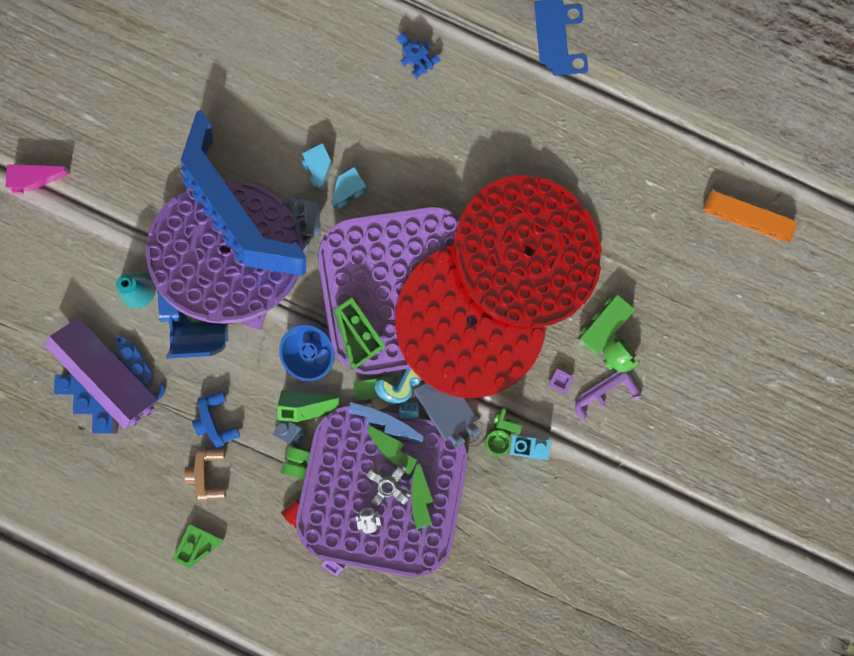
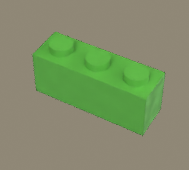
M616 295L614 298L610 296L604 303L606 308L602 313L598 311L591 319L593 321L591 326L588 327L586 325L579 333L581 337L578 341L595 355L603 349L608 340L614 336L635 311L619 295Z

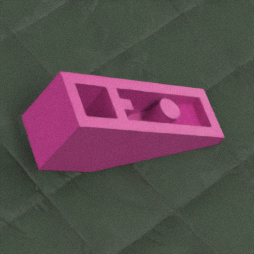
M7 164L5 187L14 194H24V191H33L69 175L70 171L64 166Z

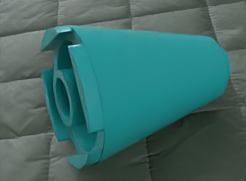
M130 271L121 275L116 281L117 295L120 301L127 307L143 308L150 304L155 296V285L151 277L145 272Z

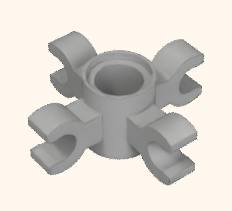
M400 463L394 473L384 475L376 466H373L366 476L376 481L379 485L378 493L374 496L371 503L378 506L384 497L394 495L399 502L405 505L411 493L399 486V479L407 467ZM385 482L391 483L393 488L387 487Z

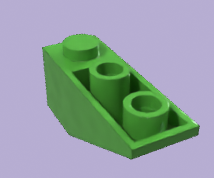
M281 390L278 402V420L299 422L328 415L339 408V396Z

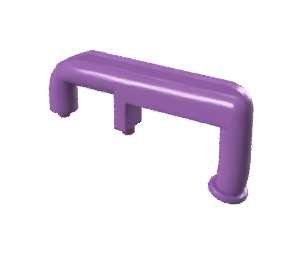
M618 371L583 393L575 404V412L580 420H586L585 416L587 414L582 407L595 399L602 408H605L606 405L601 395L623 381L632 394V400L641 398L643 395H641L628 372Z

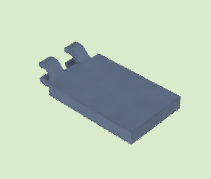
M427 383L414 389L413 393L444 440L450 438L456 449L465 443L460 435L463 431L467 430L472 439L479 436L481 431L474 424L477 418L464 398L442 393Z

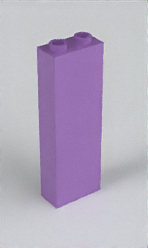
M79 318L49 336L45 347L124 430L130 425L134 427L141 421L142 416L145 415L147 417L155 410L154 405L158 400Z

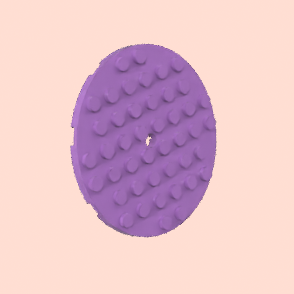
M227 179L223 180L264 238L289 244L296 242L303 251L302 235L297 234L295 231L294 215L277 196L255 184L244 181L240 183L230 182ZM187 188L185 192L176 198L170 199L158 212L150 227L146 246V260L155 287L174 308L192 318L206 322L237 323L256 318L268 312L288 295L299 275L245 267L242 261H237L231 246H229L231 252L221 254L220 249L228 247L223 240L224 235L221 231H216L212 218L210 216L207 217L202 210L203 205L195 201L191 188Z

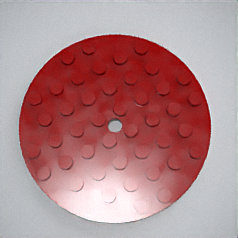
M527 175L505 177L490 183L480 190L468 202L459 217L453 242L454 260L458 275L473 301L487 314L501 322L522 328H541L556 324L575 314L587 302L596 287L601 271L600 254L602 249L599 234L587 209L585 210L577 201L578 198L563 186L542 177L536 178ZM526 246L532 249V256L524 253Z
M453 245L427 256L411 271L401 287L395 306L394 327L398 340L397 343L406 363L429 386L455 397H487L513 386L533 366L545 339L546 327L522 328L506 324L487 314L473 301L458 275ZM469 315L476 317L474 326H469L466 322Z

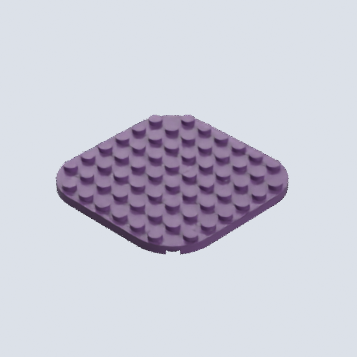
M430 207L348 219L336 224L325 234L318 249V267L332 347L336 357L344 366L350 369L333 308L347 298H353L386 347L352 371L361 374H379L410 368L399 349L394 327V313L398 294L411 271L423 259L440 249L453 245L455 229L459 219L450 211ZM469 315L466 319L467 324L474 326L476 317Z
M349 406L336 409L322 419L313 437L296 518L297 532L302 544L311 554L329 562L406 577H421L434 572L445 562L453 544L467 468V452L464 443L456 449L450 438L446 440L442 438L431 420L421 418L400 419L399 414L380 411L407 424L424 436L423 443L394 438L404 444L401 452L417 460V464L421 465L433 500L432 504L426 506L432 525L416 530L411 496L405 505L399 502L394 495L384 497L378 506L371 503L374 496L378 493L379 485L376 481L366 476L371 468L376 466L384 475L394 473L397 468L380 453L367 431L369 426L366 422L367 417L350 414ZM372 426L383 433L385 431V428ZM415 468L410 477L404 473L399 479V486L410 493ZM385 482L387 487L393 488L391 483ZM372 508L374 512H379L381 525H377L376 531L365 533L362 529L358 530L356 516H360L359 512L362 509Z

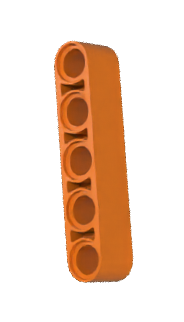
M714 191L709 192L703 208L706 213L786 242L792 241L798 224L792 219Z

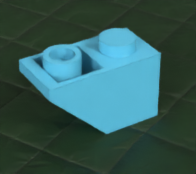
M322 143L302 153L304 159L301 160L305 170L310 169L312 176L309 178L313 186H318L320 191L324 189L332 167L330 157Z
M354 167L337 178L332 199L334 209H342L349 204L348 201L353 198L359 199L365 195L366 185Z
M512 435L510 455L549 460L551 441Z

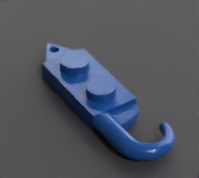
M116 335V354L125 367L148 389L146 385L151 382L153 372L134 342ZM162 382L160 383V392L152 394L157 400L161 399L165 393V386Z

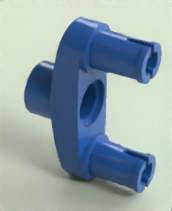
M223 391L199 397L198 408L200 417L192 420L196 434L200 436L207 433L217 448L224 446L226 442L241 437L237 426L220 432L215 424L210 409L227 401Z

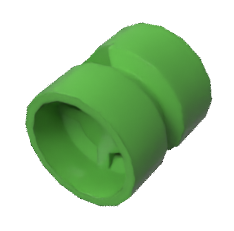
M493 431L485 438V448L492 455H504L511 447V439L504 431Z
M288 446L285 455L287 461L283 462L280 473L305 479L306 464H308L310 452Z

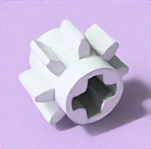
M372 508L362 509L359 512L360 516H356L358 530L362 529L365 533H372L377 530V525H381L379 512H374Z

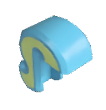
M411 368L403 369L395 387L383 380L375 382V391L382 401L392 405L401 404L411 397L412 387L419 384L421 379Z

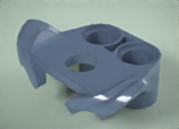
M302 193L289 198L285 204L294 215L295 231L297 234L302 235L303 252H306L309 246L308 241L319 234L321 224L318 203L314 200L304 199V194Z

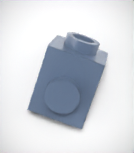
M280 420L273 435L294 447L300 448L301 444L305 441L308 431L290 421Z

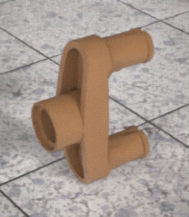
M199 447L196 453L195 466L185 467V483L195 484L199 502H208V500L226 499L225 487L208 488L207 462L209 460H225L224 448L207 449V447Z

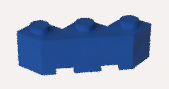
M55 375L54 394L73 395V414H92L93 434H117L118 422L73 375Z

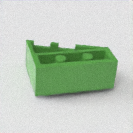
M347 298L333 308L350 369H356L386 347L353 298Z

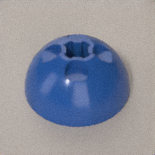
M311 324L295 326L284 334L280 342L279 354L281 362L287 372L299 380L315 381L321 379L330 371L334 364L335 353L330 335L318 326Z

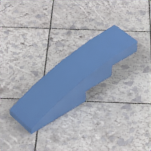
M350 402L349 413L367 417V425L385 428L384 433L392 438L423 443L424 436L407 424L386 413Z

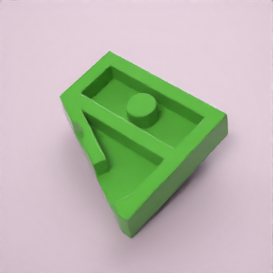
M189 524L172 560L191 568L222 544L224 539L193 524Z

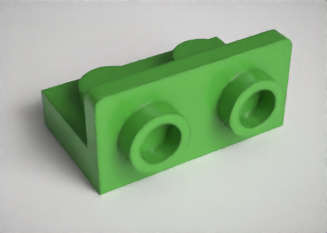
M502 408L500 412L497 411L492 423L495 424V430L504 431L515 436L519 435L522 426L518 425V421L509 418L504 421L505 408Z

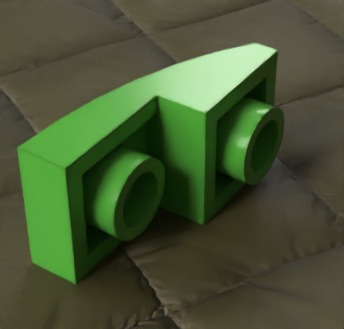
M394 376L354 381L355 401L379 398L375 391V382L383 380L395 387Z

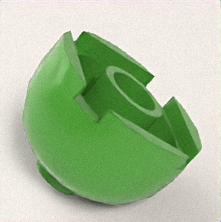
M615 333L603 347V355L605 357L603 362L610 370L614 368L619 372H628L638 366L640 360L635 361L634 357L637 356L623 339L619 341L617 339L619 335Z

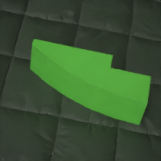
M369 425L367 428L368 434L380 453L396 468L400 463L407 467L404 473L410 477L417 464V460L401 452L404 447L403 443Z
M420 464L416 465L411 490V506L416 530L432 525L426 506L432 504L433 500Z

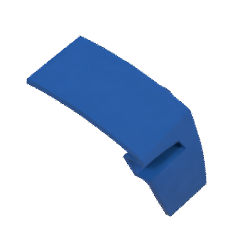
M157 290L160 322H169L170 348L166 354V359L212 356L226 348V342H228V323L192 322L186 314L168 303Z

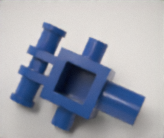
M402 32L396 38L403 47L402 55L404 58L400 60V63L404 67L407 64H410L413 69L418 67L416 70L411 71L416 80L420 75L428 73L427 69L432 70L434 68L433 65L441 61L436 53L428 59L429 52L427 49L431 45L427 40L423 43L418 38L412 41L406 32Z

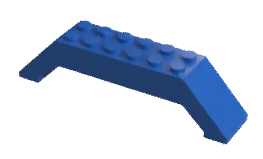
M201 109L196 111L181 157L182 168H180V171L183 175L182 181L187 188H191L195 201L203 205V212L207 217L210 216L212 218L216 231H221L224 235L223 240L225 244L233 248V254L238 262L242 261L245 267L303 276L306 274V256L296 242L289 244L264 238L206 157L209 145L213 144L211 123Z

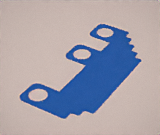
M540 0L539 2H534L540 63L546 64L547 69H552L554 76L586 73L588 71L586 55H568L565 24H577L583 21L582 7L580 5L563 6V0ZM570 9H577L579 11V18L576 20L569 19L568 11ZM576 58L584 61V67L581 70H576L572 66V62Z

